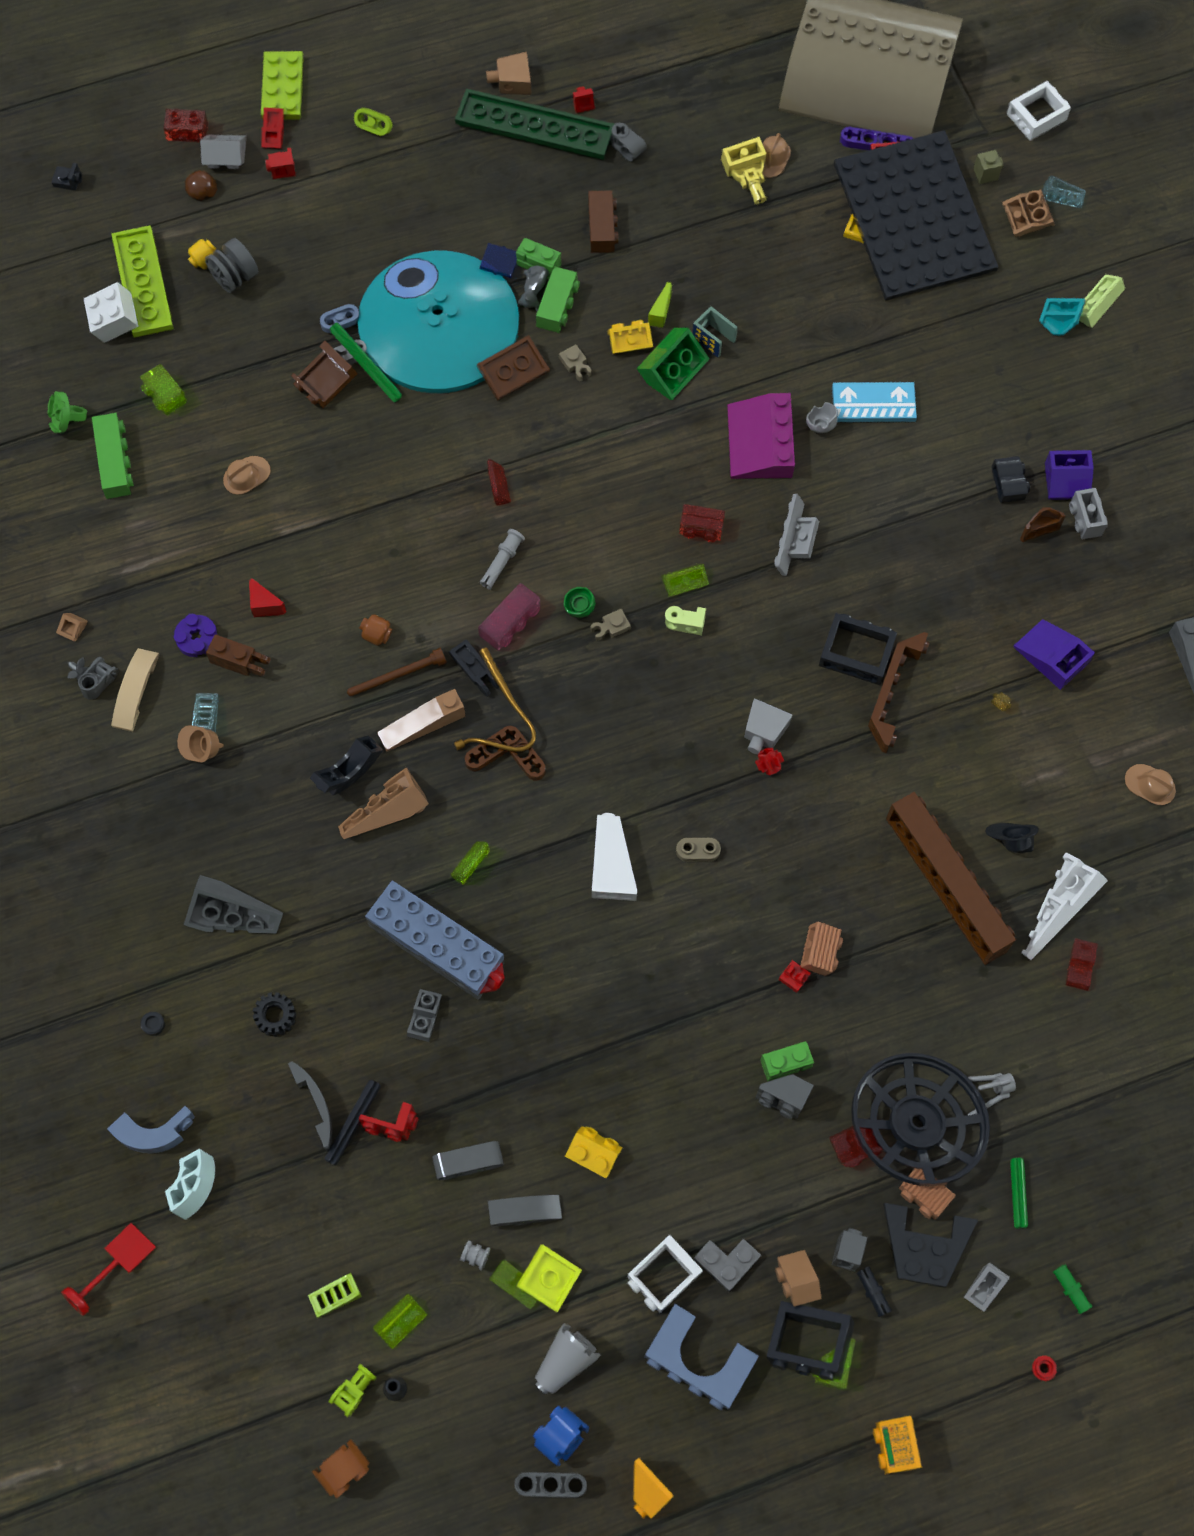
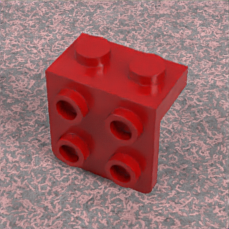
M403 1102L396 1124L365 1115H360L359 1121L362 1127L365 1128V1132L376 1136L379 1133L388 1135V1139L401 1142V1139L408 1141L410 1131H414L417 1126L418 1117H416L412 1104Z

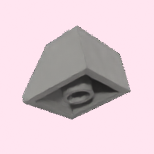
M206 135L200 140L202 165H207L208 168H219V165H227V168L236 169L244 163L246 136Z

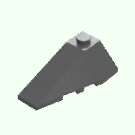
M1194 617L1176 621L1169 634L1194 693Z
M200 875L184 925L205 932H213L214 930H226L227 932L247 930L249 933L276 934L283 913L222 881Z

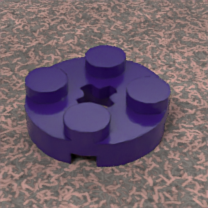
M188 614L176 626L174 640L183 654L190 657H198L201 654L206 655L214 635L218 634L216 626L208 617ZM199 632L201 637L193 640L192 634Z

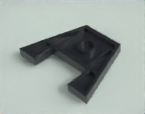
M884 1203L897 1279L945 1288L978 1220L954 1216L951 1239L905 1231L908 1207Z

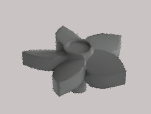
M84 657L80 658L77 664L67 662L72 670L68 673L67 678H76L78 680L89 668L84 667Z

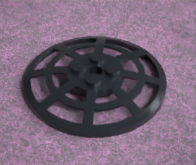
M897 1054L873 1065L857 1085L851 1107L855 1135L868 1157L890 1176L917 1186L933 1187L946 1185L967 1175L983 1156L989 1141L990 1132L989 1115L985 1102L971 1080L950 1063L925 1054ZM904 1064L905 1078L894 1080L883 1088L873 1079L877 1073L888 1067ZM913 1064L933 1067L944 1072L949 1077L942 1086L927 1079L914 1077ZM956 1082L971 1098L977 1114L963 1116L959 1104L949 1093ZM866 1085L876 1095L871 1106L870 1119L858 1118L857 1114L859 1099ZM915 1085L926 1087L936 1093L931 1099L916 1095ZM906 1086L907 1096L898 1102L888 1095L893 1089ZM943 1099L950 1105L955 1117L945 1118L943 1111L938 1106ZM881 1101L892 1110L889 1120H877L878 1107ZM912 1119H920L923 1122V1127H916ZM980 1124L979 1143L972 1157L960 1149L965 1140L966 1125ZM958 1127L954 1146L943 1139L946 1128ZM860 1128L872 1129L877 1143L887 1153L882 1160L866 1144ZM879 1130L892 1131L897 1140L892 1148L883 1140ZM938 1146L948 1153L941 1159L930 1162L927 1150ZM904 1147L916 1150L920 1162L908 1160L901 1157L899 1153ZM954 1157L967 1164L956 1174L941 1180H935L932 1168L943 1166ZM896 1160L905 1166L922 1169L925 1180L905 1176L890 1168L889 1165Z

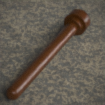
M441 648L432 650L433 653H430L429 657L349 688L347 694L349 696L357 695L432 664L434 666H441L447 663Z

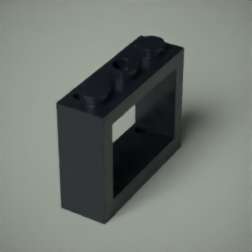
M836 613L819 666L880 685L897 632L889 627H879L866 620L860 621L852 618L850 615ZM838 627L886 642L887 645L880 666L876 667L830 652Z
M781 1301L767 1358L772 1367L783 1371L789 1368L804 1376H809L811 1373L819 1375L824 1380H841L855 1323L850 1315L803 1305L793 1306L792 1303ZM787 1320L839 1330L832 1363L779 1352Z

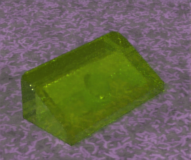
M701 563L661 575L669 597L709 585L704 564Z
M482 841L476 842L453 870L451 877L462 885L465 884L489 853V844Z
M407 1294L373 1329L393 1349L427 1316V1313Z

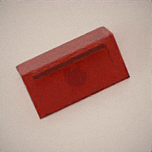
M488 459L487 467L496 506L509 504L511 499L504 468L492 459Z

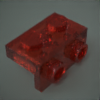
M853 1126L829 1137L839 1163L845 1167L858 1166L861 1164V1160L868 1157L855 1135ZM860 1128L866 1144L876 1156L880 1155L883 1149L877 1143L872 1129Z

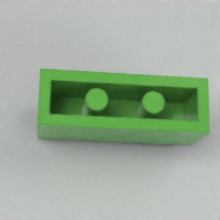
M558 267L553 268L536 314V327L560 333L561 327L566 325L568 318L567 310H571L574 298L572 296L579 289L580 281H577V272Z

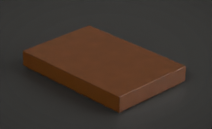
M529 335L477 364V368L497 400L502 399L550 371Z

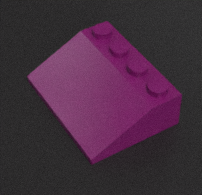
M769 393L728 404L731 479L793 478L795 460L791 393Z

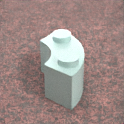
M201 1149L179 1160L180 1170L178 1177L173 1185L165 1191L170 1211L185 1220L200 1209L207 1199L214 1182V1158Z

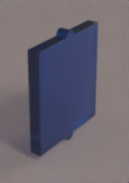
M488 243L479 269L491 272L494 275L498 274L511 278L517 263V251L508 249L505 246L500 247Z

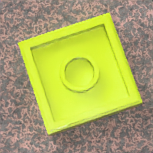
M541 1244L516 1287L553 1311L558 1312L582 1270Z

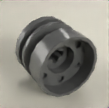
M232 238L222 245L223 253L215 250L213 255L209 254L205 257L212 276L228 293L233 292L235 286L240 287L242 285L241 278L244 281H249L259 272L249 251L236 238Z

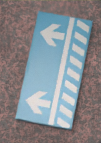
M914 382L832 384L833 405L838 410L837 422H916Z

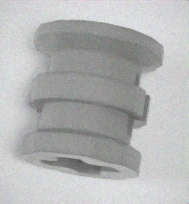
M468 1240L460 1261L464 1262L467 1260L473 1266L477 1264L479 1265V1270H482L488 1260L491 1248L482 1249L481 1245L477 1244L475 1246L472 1244V1241Z

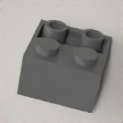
M792 1074L761 1084L755 1098L759 1099L758 1102L767 1108L774 1107L780 1110L779 1113L788 1119H792V1117L797 1119L814 1085Z

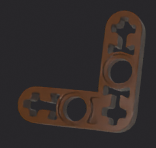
M514 726L504 727L486 739L498 744L504 741V745L511 747H523L529 744L521 732ZM508 733H509L510 735L515 734V735H514V740H511L510 738L507 739V735H506V734H508ZM480 743L465 755V765L473 772L483 769L509 752L530 780L538 781L545 775V764L532 747L527 749L529 751L527 757L520 758L517 756V751L501 748L496 753L491 754L486 750L488 745ZM471 757L479 758V763H471ZM531 760L535 768L540 767V773L532 772V767L529 764Z

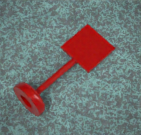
M130 1223L104 1248L115 1260L79 1294L71 1287H66L61 1291V1294L76 1311L85 1316L89 1311V1306L83 1298L118 1264L130 1273L156 1247Z

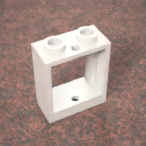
M1046 81L1012 100L1007 115L1031 141L1066 121L1071 107L1058 94L1057 90ZM1043 97L1055 112L1036 121L1025 106Z
M669 1235L628 1274L627 1278L630 1280L628 1285L635 1293L640 1291L646 1297L644 1302L653 1312L657 1309L661 1313L703 1270ZM666 1249L688 1272L689 1276L660 1303L637 1276Z

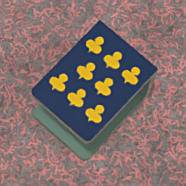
M710 307L693 323L692 334L699 344L716 357H719L721 355L722 342L705 328L711 325L734 343L738 327L713 307Z

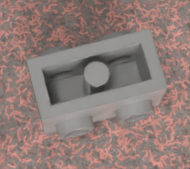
M1091 488L1076 491L1069 503L1070 512L1074 514L1076 520V531L1080 533L1081 539L1102 536L1108 522L1097 489Z

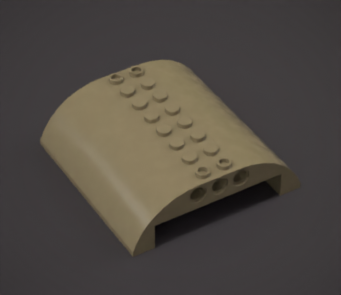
M807 0L791 53L778 111L845 127L906 135L912 138L932 134L963 18L887 0Z

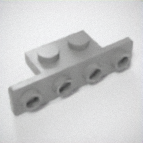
M793 494L792 501L789 503L788 517L784 522V533L779 542L778 556L775 558V567L782 576H787L791 558L811 557L819 520L816 517L801 518L804 502L798 494Z

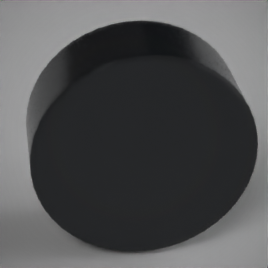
M148 1012L142 1017L141 1028L147 1035L156 1036L164 1030L165 1021L159 1013Z

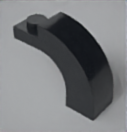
M369 735L357 738L348 752L337 763L326 769L315 771L310 779L319 790L324 793L330 792L334 796L350 787L364 775L378 759L383 749Z

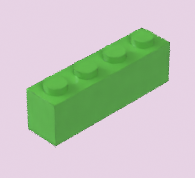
M117 413L92 417L104 495L106 499L131 495L130 486L134 485L132 475L128 474V468H131L129 456H125V450H128L126 438L122 436V433L125 432L124 422L119 420Z

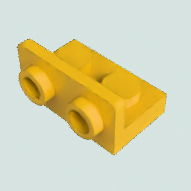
M643 320L631 322L632 325L624 326L623 323L611 325L612 329H609L607 332L610 336L612 354L652 348L653 343L649 322L644 323Z

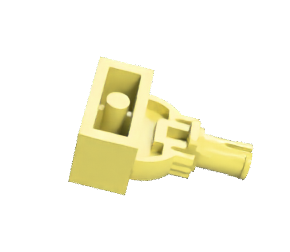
M760 137L723 149L721 157L727 176H733L736 181L741 183L743 189H746L747 186V189L751 191L755 204L763 203L767 199L760 184L765 180L763 171L766 159V152Z

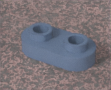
M347 304L324 313L320 318L322 330L331 333L330 327L332 325H328L330 323H339L343 329L355 325L358 322L359 310L356 306Z

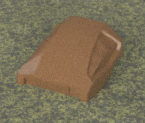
M1042 190L1019 194L1002 202L1015 237L1055 225Z

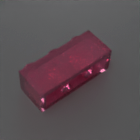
M520 583L478 627L479 636L498 651L503 646L506 647L511 642L512 636L517 631L523 630L527 623L526 621L531 616L537 615L540 610V597Z

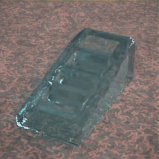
M1051 175L1045 182L1042 192L1045 200L1081 208L1086 190Z
M196 693L192 726L203 727L216 733L218 694ZM201 699H212V703H201ZM201 707H211V710L200 709ZM200 714H210V717H200ZM199 722H209V724H199Z

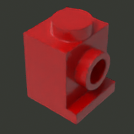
M287 148L288 152L268 154L269 159L265 160L267 172L271 171L273 179L296 176L291 148Z

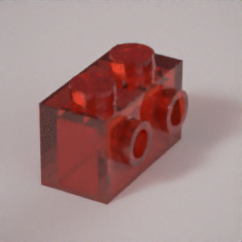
M166 109L163 128L167 141L200 142L207 135L208 129L205 111Z

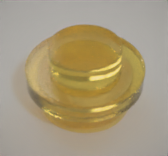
M1002 692L1000 694H993L991 703L999 710L1005 712L1012 707L1010 704L1011 699Z

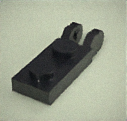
M464 640L449 651V655L474 685L478 686L484 696L487 697L491 694L489 688L482 681L486 677L496 689L500 688L485 661L467 640Z

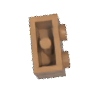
M805 1250L777 1257L779 1267L775 1268L776 1276L779 1283L783 1282L784 1295L786 1298L790 1297L793 1306L821 1299L819 1280Z

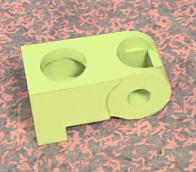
M671 606L665 612V624L671 630L702 635L706 608L698 607L697 612L682 610L677 606Z

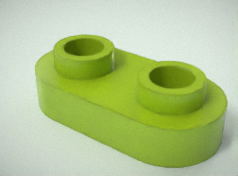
M361 108L355 112L354 121L359 128L377 135H386L392 129L391 119L384 114L369 108ZM365 114L368 116V121L364 120ZM382 121L385 123V128L381 126Z

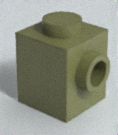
M996 150L977 154L973 169L979 184L999 179L1001 169H1003V160L998 156Z

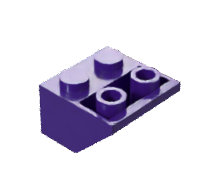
M1091 450L1049 451L1045 461L1049 500L1072 499L1076 491L1092 488L1093 461Z

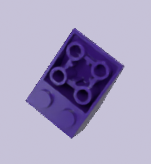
M1043 619L1013 646L1060 690L1090 663L1095 654L1078 637Z

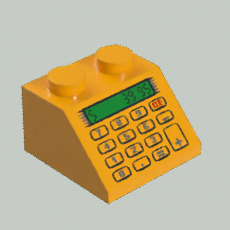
M906 1416L876 1423L873 1435L875 1443L880 1444L881 1454H878L880 1469H884L885 1474L921 1468L912 1417Z

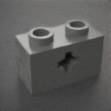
M855 1229L844 1230L838 1237L831 1265L855 1272L861 1265L867 1237L862 1236V1232Z

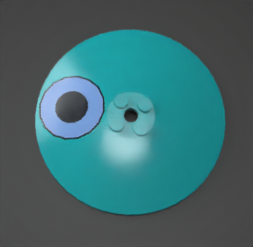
M428 251L413 254L396 261L384 269L372 281L360 304L358 330L360 340L366 344L367 356L388 379L400 386L419 392L448 393L472 387L485 380L477 368V364L516 343L519 331V312L512 289L494 268L467 254L452 251ZM436 309L443 311L440 315H435L432 312Z

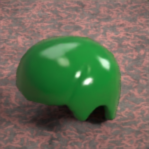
M575 587L570 589L565 595L563 606L570 616L581 619L589 616L594 611L595 597L588 588Z

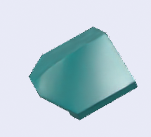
M1047 298L1039 321L1052 335H1064L1079 323L1086 300L1085 298Z

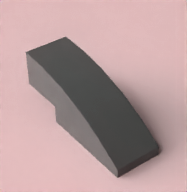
M559 1195L527 1196L488 1201L491 1228L562 1219Z

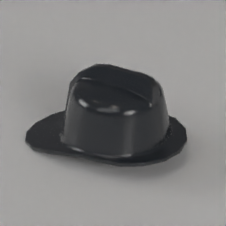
M996 823L989 825L985 833L992 838L1000 839L1008 851L1025 853L1033 851L1034 835L1038 833L1039 828L1028 824Z

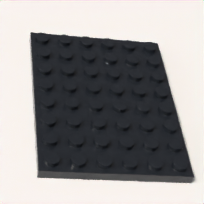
M945 130L834 160L835 169L885 301L997 271L998 264Z

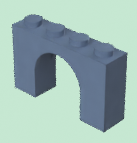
M675 1304L645 1354V1358L648 1359L647 1364L658 1371L660 1368L669 1372L667 1377L678 1384L681 1381L690 1386L688 1390L698 1397H701L702 1394L711 1399L709 1403L721 1411L723 1408L728 1410L759 1356L737 1343L721 1371L712 1376L705 1377L693 1374L682 1362L680 1347L682 1340L696 1317Z

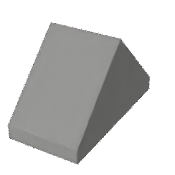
M988 1263L982 1268L964 1298L982 1311H985L1010 1277Z

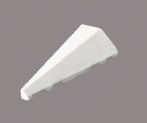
M1068 853L1064 854V864L1061 870L1056 872L1057 880L1053 889H1049L1037 916L1038 924L1035 931H1031L1029 934L1031 940L1028 947L1022 951V954L1030 960L1041 951L1108 881L1099 871L1085 865L1080 859Z

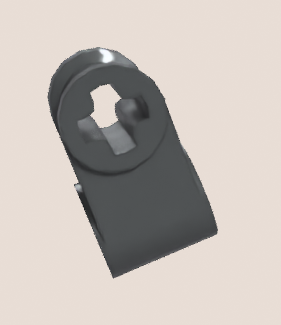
M616 123L612 127L611 132L613 136L610 143L625 159L633 161L646 150L645 141L628 128L627 125Z
M102 657L96 658L78 679V685L83 696L90 700L99 697L105 688L116 679L119 669L105 663V659ZM94 684L93 687L86 688V686Z

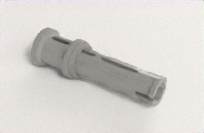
M514 529L508 530L507 538L498 547L499 552L479 582L483 587L488 585L487 589L489 590L492 589L493 584L508 560L516 555V549L519 544L525 540V537Z

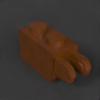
M214 635L206 651L211 664L245 676L250 673L263 676L265 670L254 665L255 661L266 665L271 661L269 657L255 652V649L218 635Z

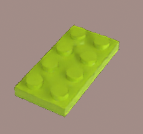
M302 51L264 52L262 120L264 118V107L283 108L284 120L301 119Z

